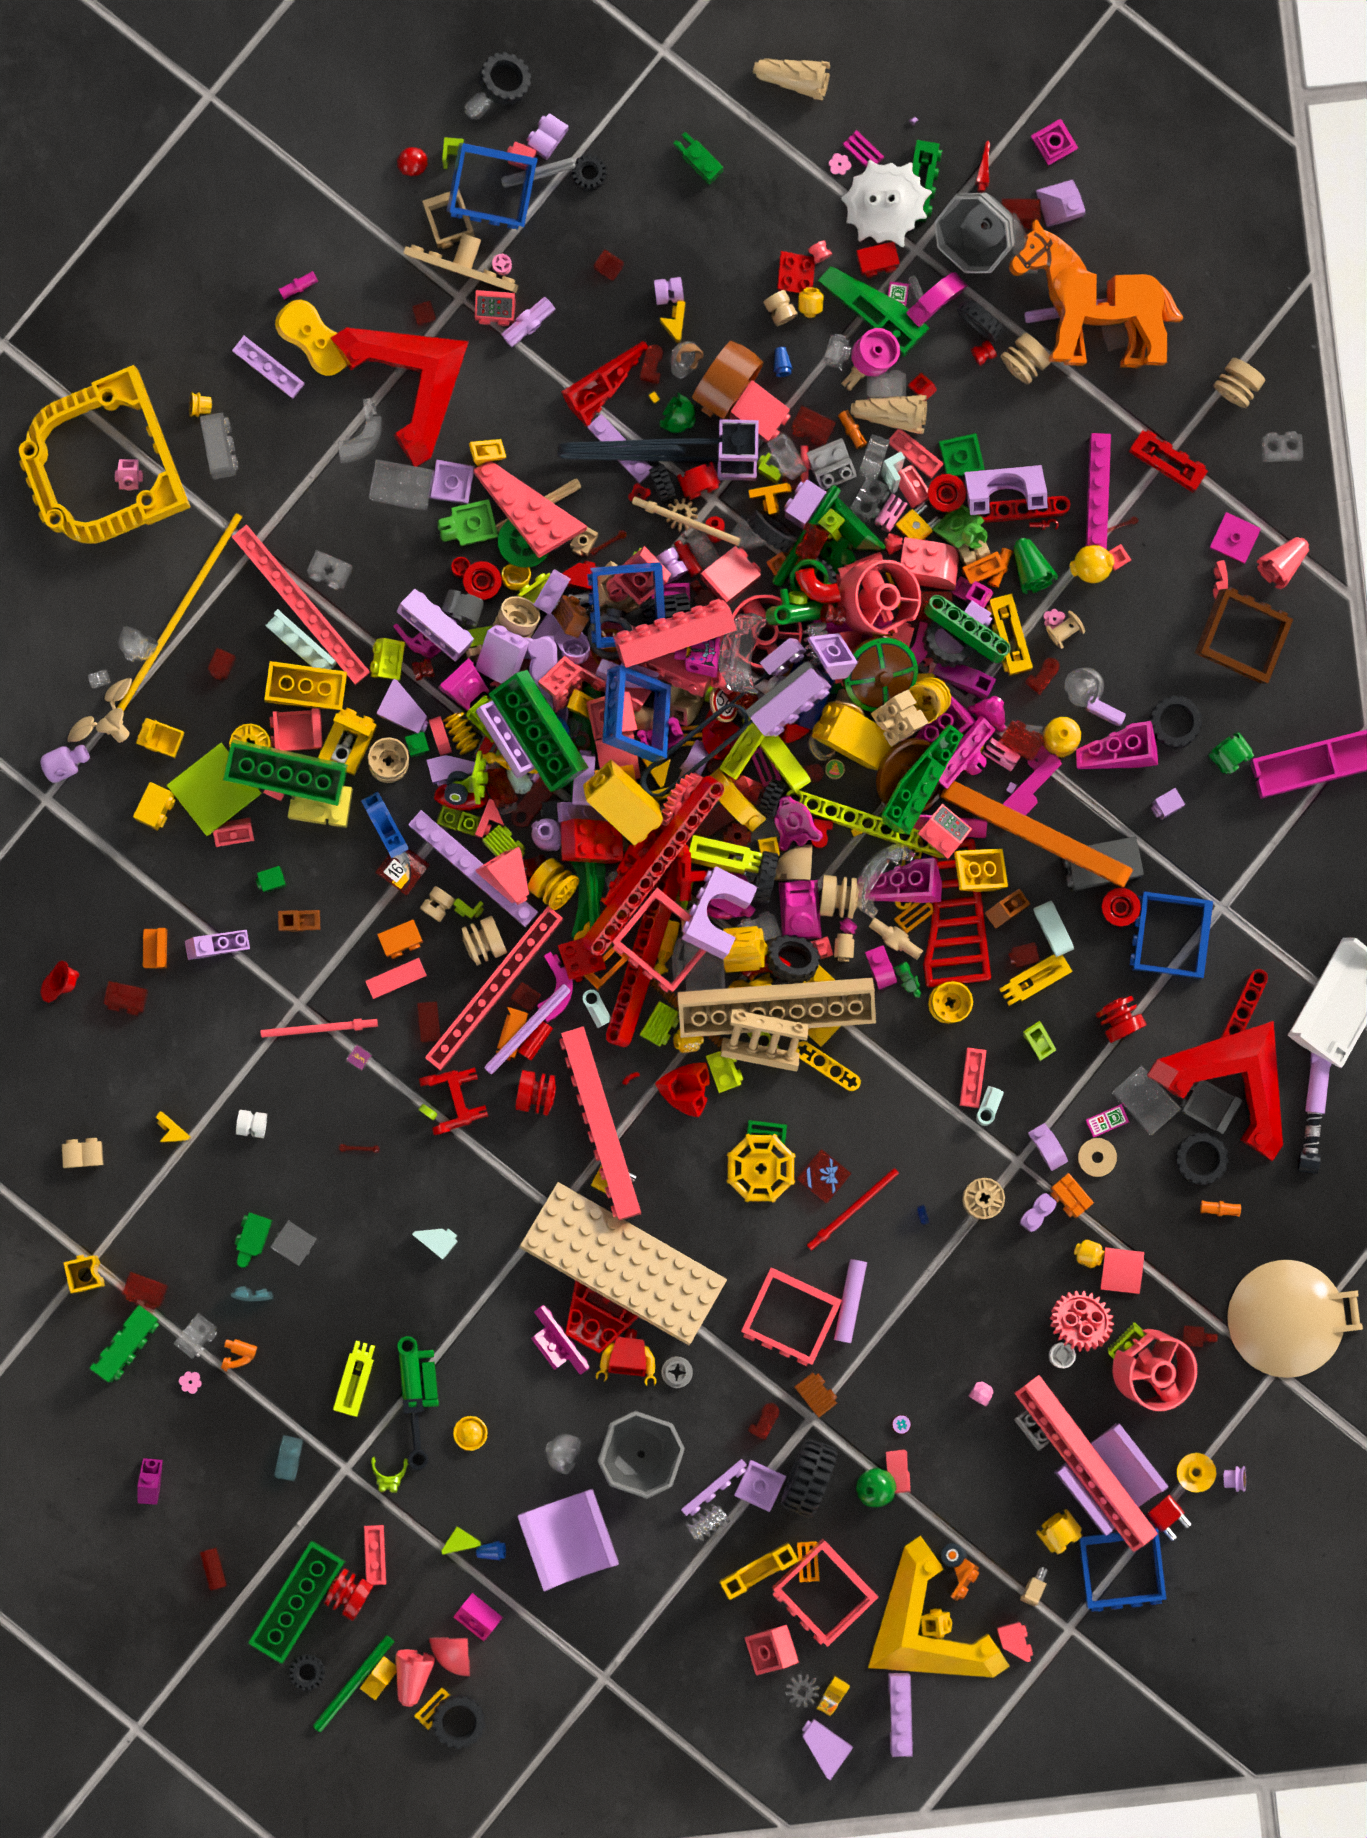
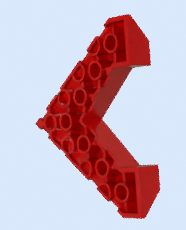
M345 328L330 338L351 371L364 362L371 361L420 372L410 424L396 432L394 437L414 468L430 459L469 341Z
M1274 1021L1159 1058L1155 1061L1146 1076L1180 1098H1185L1194 1082L1241 1072L1244 1078L1245 1095L1249 1105L1251 1124L1240 1140L1269 1160H1274L1283 1146Z

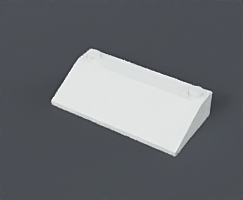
M1342 938L1288 1034L1299 1045L1339 1068L1343 1067L1367 1024V947L1356 938Z

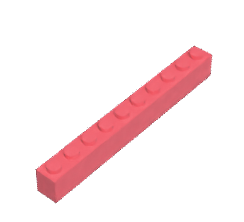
M549 906L546 907L425 1058L436 1068L442 1071L561 924L563 918Z
M584 1026L561 1033L563 1038L559 1039L562 1050L566 1049L568 1057H565L568 1069L572 1068L574 1073L570 1077L573 1086H578L580 1093L576 1095L579 1106L583 1105L585 1109L582 1116L585 1124L589 1123L591 1131L588 1132L590 1142H595L597 1148L593 1150L596 1161H601L603 1167L599 1171L602 1180L606 1179L608 1187H605L608 1199L612 1198L614 1203L611 1206L613 1216H618L619 1221L640 1215L641 1210Z
M1038 1375L1019 1389L1015 1395L1131 1550L1135 1552L1158 1534L1042 1378Z

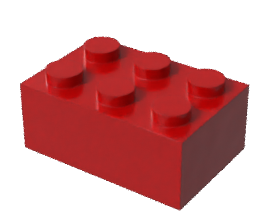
M570 819L561 822L562 861L605 864L622 861L623 835L610 822L587 819Z

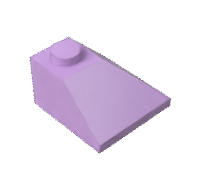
M1073 180L1036 190L1047 227L1084 217L1085 208Z
M840 633L813 636L807 639L832 680L847 678L858 663Z

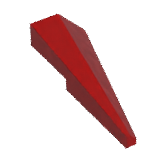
M642 341L561 391L568 407L585 426L588 427L592 423L590 421L596 413H600L601 407L606 400L611 398L628 376L627 373L632 366L638 363V358L641 354L648 350L649 347L646 342Z
M660 825L657 829H652L642 842H638L635 846L629 845L616 870L618 874L614 882L611 881L608 885L610 888L605 898L601 899L606 906H608L665 830L663 825Z

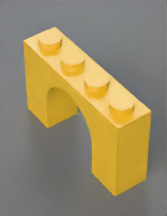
M787 1542L721 1579L720 1583L731 1600L747 1591L755 1583L779 1570L782 1571L799 1560Z

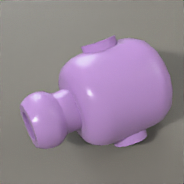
M84 745L76 746L73 751L62 746L43 755L40 764L47 779L50 782L57 783L78 772V763L87 762L90 756Z
M549 818L541 819L538 822L535 821L531 826L532 840L535 845L543 851L559 850L561 846V823Z

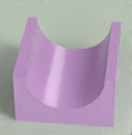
M1115 1423L1090 1443L1138 1507L1168 1488V1485L1120 1424ZM1064 1463L1055 1470V1474L1100 1532L1106 1536L1112 1532L1115 1527L1068 1464Z
M593 1488L518 1515L544 1591L581 1576L619 1565Z

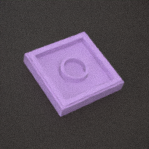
M436 460L430 499L468 504L475 466Z
M750 1460L734 1496L770 1512L786 1476Z

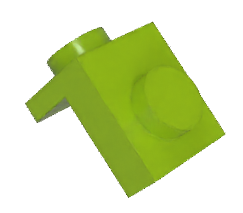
M830 509L818 522L823 529L821 533L829 540L833 538L836 542L842 537L838 528L845 520L833 509Z
M459 898L453 903L456 907L454 910L462 917L466 915L471 920L474 917L478 918L484 911L482 908L484 903L481 901L474 909L470 908Z

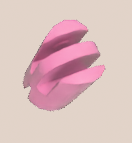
M894 494L890 495L874 521L877 527L883 525L881 529L886 532L891 531L907 506V503L904 502L899 507L902 501L900 498L893 502Z
M991 737L990 742L995 746L987 744L986 749L988 751L983 750L982 754L1007 770L1012 771L1016 765L1015 763H1017L1021 756Z

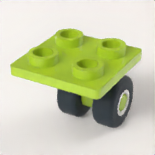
M477 751L473 775L469 776L462 771H454L449 774L444 798L450 804L461 805L465 803L468 792L474 793L475 802L479 805L481 797H485L484 784L488 782V772H485L486 758H483L482 751Z

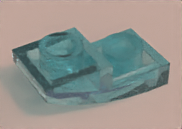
M246 1286L235 1288V1293H231L232 1298L244 1301L274 1299L272 1291L267 1292V1289L255 1291L256 1295L253 1296L252 1290L246 1289Z
M283 1435L275 1477L294 1481L303 1439Z

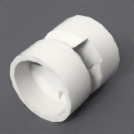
M239 1110L236 1134L247 1136L250 1133L252 1137L264 1138L267 1114L256 1112L253 1115L251 1111Z
M1057 1343L1049 1350L1048 1357L1051 1364L1055 1367L1067 1368L1074 1363L1076 1353L1074 1349H1071V1345Z

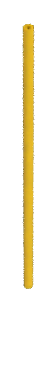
M235 513L130 685L127 694L119 703L117 708H121L123 712L242 519L241 515Z

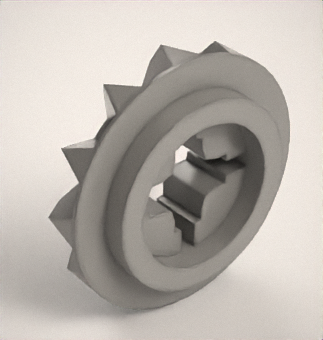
M672 1357L662 1367V1378L670 1387H684L692 1378V1366L685 1358ZM678 1363L679 1369L686 1372V1374L679 1375V1378L675 1381V1375L668 1371L675 1370Z

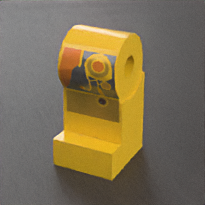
M834 1676L824 1692L817 1709L831 1716L850 1685Z

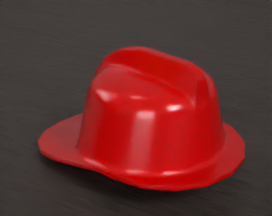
M65 961L58 962L43 981L41 987L42 999L45 1002H52L61 993L71 992L76 985L79 972L68 967Z

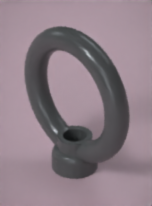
M608 608L607 613L600 616V624L604 622L619 623L624 630H628V632L633 631L630 623L622 617L621 610ZM591 624L587 635L591 650L603 659H619L617 651L606 652L601 648H597L595 642L592 643L591 631H594V624Z

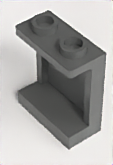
M1206 1080L1194 1082L1190 1088L1192 1090L1190 1096H1185L1180 1104L1183 1107L1181 1112L1221 1135L1224 1134L1242 1100Z

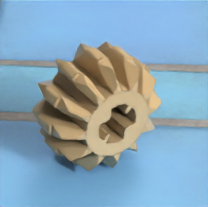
M685 498L682 499V504H679V501L675 499L674 503L676 506L668 505L669 509L675 513H682L684 511L685 517L698 519V515L692 514L697 511L696 507L690 508L693 504L692 501L685 505ZM669 518L666 519L667 523L673 521V523L671 524L672 529L675 528L676 525H678V531L680 532L682 530V526L685 527L686 531L689 530V526L684 525Z

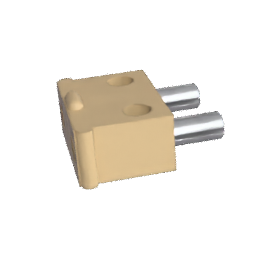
M1044 1567L1039 1568L1035 1578L1029 1579L1021 1596V1601L1032 1606L1039 1604L1038 1602L1046 1586V1583L1043 1582L1048 1571L1046 1568L1045 1570Z

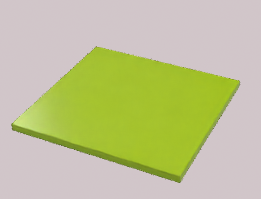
M222 743L167 784L168 788L206 836L210 835L262 794L256 787L223 780L229 752Z

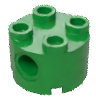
M1239 731L1233 734L1234 738L1227 737L1208 754L1222 773H1233L1239 768L1238 764L1240 762H1247L1254 756L1252 753L1253 749Z

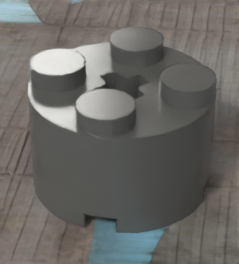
M448 590L441 610L448 617L453 618L457 625L465 626L466 624L476 628L484 602L482 599L467 593L465 595L461 594V591Z

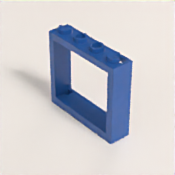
M459 143L446 212H451V217L461 219L463 215L470 216V220L476 222L486 219L489 220L488 224L500 226V222L506 223L507 228L518 230L519 226L524 227L538 158ZM465 152L527 164L516 219L455 207Z
M660 562L590 568L591 574H587L588 586L592 588V593H589L588 596L589 605H593V612H590V623L594 624V631H591L592 643L595 642L597 648L616 647L613 637L601 638L598 576L653 571L655 618L657 620L665 618L663 571Z
M622 665L607 669L602 742L651 762L666 759L671 685ZM625 680L655 692L651 746L622 735Z
M1143 892L1142 896H1138L1141 909L1139 916L1135 920V927H1138L1137 934L1133 935L1132 946H1135V953H1131L1130 965H1133L1132 970L1203 979L1213 901ZM1148 900L1203 907L1195 972L1140 964Z
M1119 1532L1109 1533L1107 1536L1104 1534L1083 1536L1079 1539L1086 1606L1088 1609L1092 1608V1612L1103 1611V1607L1111 1606V1609H1121L1124 1604H1131V1607L1143 1606L1142 1602H1150V1605L1162 1604V1600H1167L1159 1534L1151 1539L1158 1593L1097 1601L1092 1600L1086 1545L1125 1540Z

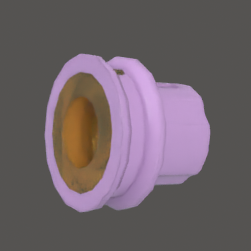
M1236 1466L1235 1470L1224 1471L1225 1488H1236L1237 1492L1239 1490L1245 1492V1466L1242 1468Z

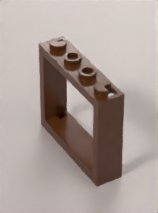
M1234 588L1219 589L1194 654L1260 684H1268L1293 619L1288 617V613L1284 611L1272 610V606L1269 604L1255 602V598L1249 595L1242 596L1237 594L1238 590ZM1229 598L1281 622L1262 672L1209 648Z

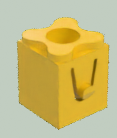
M751 926L726 928L723 930L736 937L729 954L723 959L726 972L760 970V967H764L768 946L764 941L762 928Z
M83 1254L76 1256V1260L63 1262L70 1293L75 1294L105 1286L103 1277L98 1274V1267L100 1265L98 1256L84 1257ZM87 1267L91 1269L92 1278L88 1282H83L79 1279L78 1273L81 1268Z

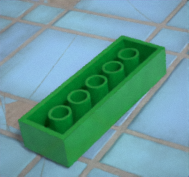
M528 670L515 673L489 693L550 792L562 789L589 768Z
M234 739L231 742L223 780L338 806L342 797L348 765Z
M311 1541L250 1639L249 1644L282 1664L346 1561L316 1542Z

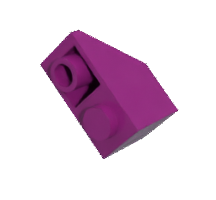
M143 1458L138 1482V1503L157 1505L163 1460Z

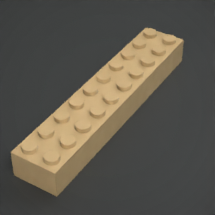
M873 978L678 992L681 1038L732 1034L734 1026L730 1025L732 1009L807 1024L808 1028L876 1023ZM742 1028L741 1033L753 1032L752 1029Z

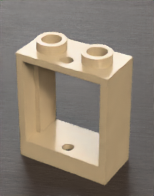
M458 189L456 202H458L459 208L466 209ZM450 192L422 201L437 247H442V249L453 246L454 242L461 241L463 234L474 236L469 217L463 215L467 231L440 239L431 210L448 205Z

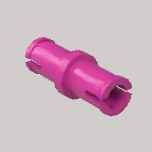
M311 271L299 279H293L292 283L279 288V291L285 300L297 292H304L303 289L313 285L318 280L314 272Z

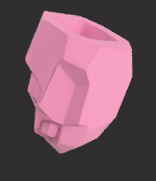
M978 1382L974 1385L969 1397L987 1406L992 1397L993 1389L984 1382Z

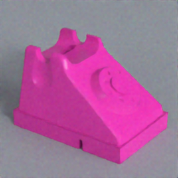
M469 658L438 687L466 711L470 709V703L481 692L489 693V689Z
M818 881L778 883L782 937L783 935H797V937L805 939L822 938Z

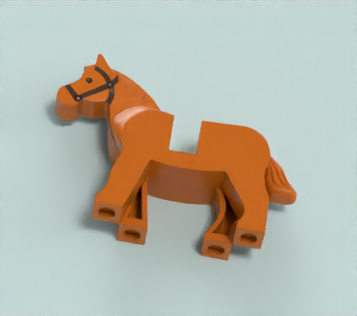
M1035 220L1032 223V232L1025 236L1022 251L1010 261L1009 269L1015 276H1021L1029 269L1044 268L1046 271L1049 296L1060 317L1056 332V343L1052 353L1049 355V362H1064V365L1070 366L1085 365L1087 360L1082 324L1115 325L1124 323L1128 333V347L1120 361V367L1140 368L1143 365L1163 366L1166 364L1167 332L1163 321L1181 322L1183 320V315L1176 307L1167 289L1150 275H1115L1107 281V303L1101 302L1096 305L1097 274L1087 271L1080 257L1069 245L1056 235L1043 230L1039 221Z

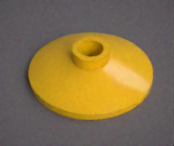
M1191 1453L1185 1456L1178 1464L1177 1478L1180 1484L1188 1491L1202 1492L1210 1488L1214 1483L1216 1468L1208 1456L1201 1453ZM1194 1469L1199 1470L1198 1476L1192 1474Z

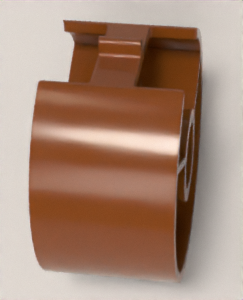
M730 341L713 361L697 386L692 398L703 406L701 411L710 417L714 413L721 419L728 420L731 410L751 380L755 381L764 362L743 345Z

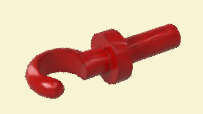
M1050 519L1048 522H1045V520L1029 522V527H1041V530H1045L1046 527H1050V522H1055V529H1057L1059 524L1057 520Z

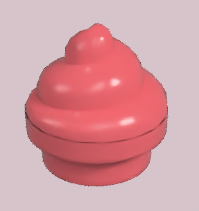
M891 533L885 537L884 544L888 554H893L902 548V537Z

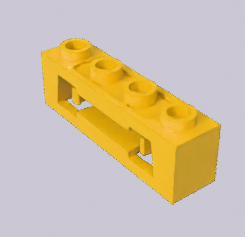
M1012 594L990 599L986 609L991 613L990 617L992 616L994 624H991L993 632L1009 643L1003 620H1000L998 611H1000L1001 619L1008 618V607L1011 615L1009 621L1018 650H1021L1023 660H1021L1019 651L1012 652L1014 660L1012 661L1009 652L1004 661H1002L1004 672H1008L1009 676L1032 670L1033 666Z

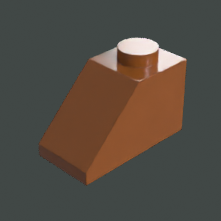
M1018 889L986 911L985 914L994 927L998 928L1028 907L1030 903L1022 891Z

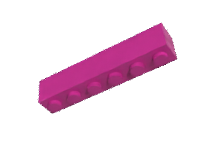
M1092 433L1089 443L1086 546L1098 545L1107 549L1111 434Z

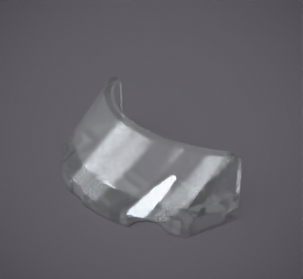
M754 613L737 615L734 619L737 630L725 634L721 642L718 660L720 676L724 678L725 686L728 690L758 694L751 674V657L758 635L767 623V620Z
M900 843L887 846L875 853L866 862L857 879L859 889L857 909L874 918L878 909L873 904L876 897L870 894V891L890 861L898 865L900 860L911 861L916 853Z

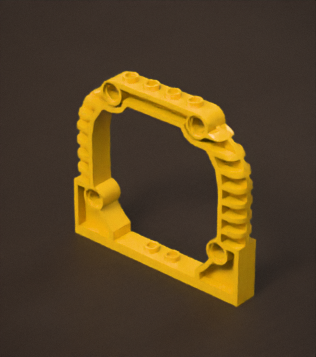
M134 365L91 383L92 386L76 393L74 392L43 407L32 420L26 435L27 441H24L19 446V454L22 459L19 460L22 470L26 471L28 475L26 482L29 488H32L34 491L32 498L36 506L39 505L41 511L38 513L41 521L45 522L54 532H63L69 538L81 543L95 544L107 541L144 524H153L190 508L139 370ZM108 396H113L111 401L105 402ZM120 405L136 410L142 409L148 423L146 430L150 437L153 436L155 441L152 444L156 454H160L166 471L158 474L157 480L150 491L144 490L137 495V503L95 521H74L71 513L57 503L43 466L48 458V450L45 444L46 438L61 423L101 406L109 411L116 410ZM34 449L33 454L27 456L28 451ZM151 498V503L145 506V501ZM60 517V521L57 524H53L54 519Z

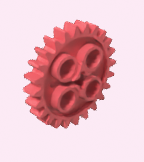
M690 773V775L685 776V779L681 778L680 784L676 783L675 789L671 790V796L667 797L668 801L664 804L665 808L662 810V824L665 828L703 779L702 776L697 773Z
M1075 1291L1073 1296L1068 1292L1066 1297L1061 1296L1060 1300H1057L1054 1305L1055 1307L1051 1311L1053 1313L1050 1317L1053 1320L1051 1327H1056L1053 1333H1059L1058 1340L1065 1339L1064 1345L1070 1343L1072 1350L1075 1346H1078L1080 1352L1083 1347H1085L1087 1352H1089L1091 1347L1094 1350L1097 1349L1098 1345L1102 1347L1108 1341L1114 1325L1111 1322L1113 1316L1108 1315L1110 1309H1104L1106 1303L1100 1304V1297L1094 1300L1093 1293L1088 1297L1085 1291L1081 1295Z

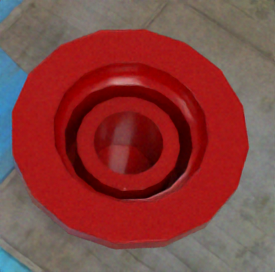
M942 474L930 483L928 498L935 509L942 512H952L963 505L966 498V488L957 476Z
M480 561L473 563L464 573L463 584L468 594L482 600L492 598L501 587L502 578L500 572L489 562Z
M1126 888L1111 890L1102 902L1104 917L1108 922L1116 926H1127L1133 923L1139 916L1141 909L1137 895Z

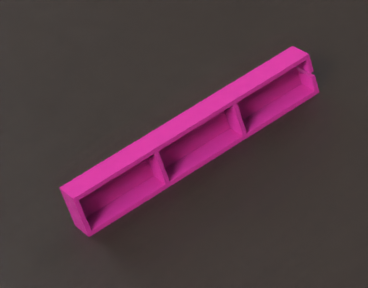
M1367 729L1252 759L1250 763L1254 778H1259L1256 781L1260 799L1366 772Z

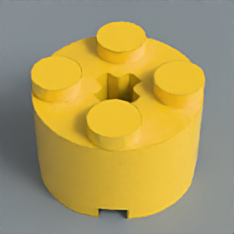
M1068 1509L1063 1510L1065 1513L1062 1515L1059 1512L1053 1515L1041 1525L1044 1529L1041 1532L1038 1529L1036 1532L1050 1552L1060 1554L1067 1548L1066 1545L1071 1541L1074 1543L1082 1537L1080 1533L1082 1528Z

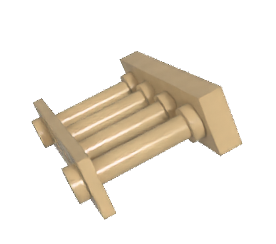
M732 1009L730 1025H733L734 1029L731 1039L723 1038L721 1047L722 1057L797 1072L799 1053H796L799 1039L807 1041V1024ZM742 1028L753 1030L750 1043L738 1041ZM761 1031L772 1033L769 1047L757 1045ZM780 1035L791 1037L788 1051L777 1049Z

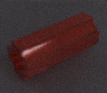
M217 1548L200 1552L210 1590L227 1586Z

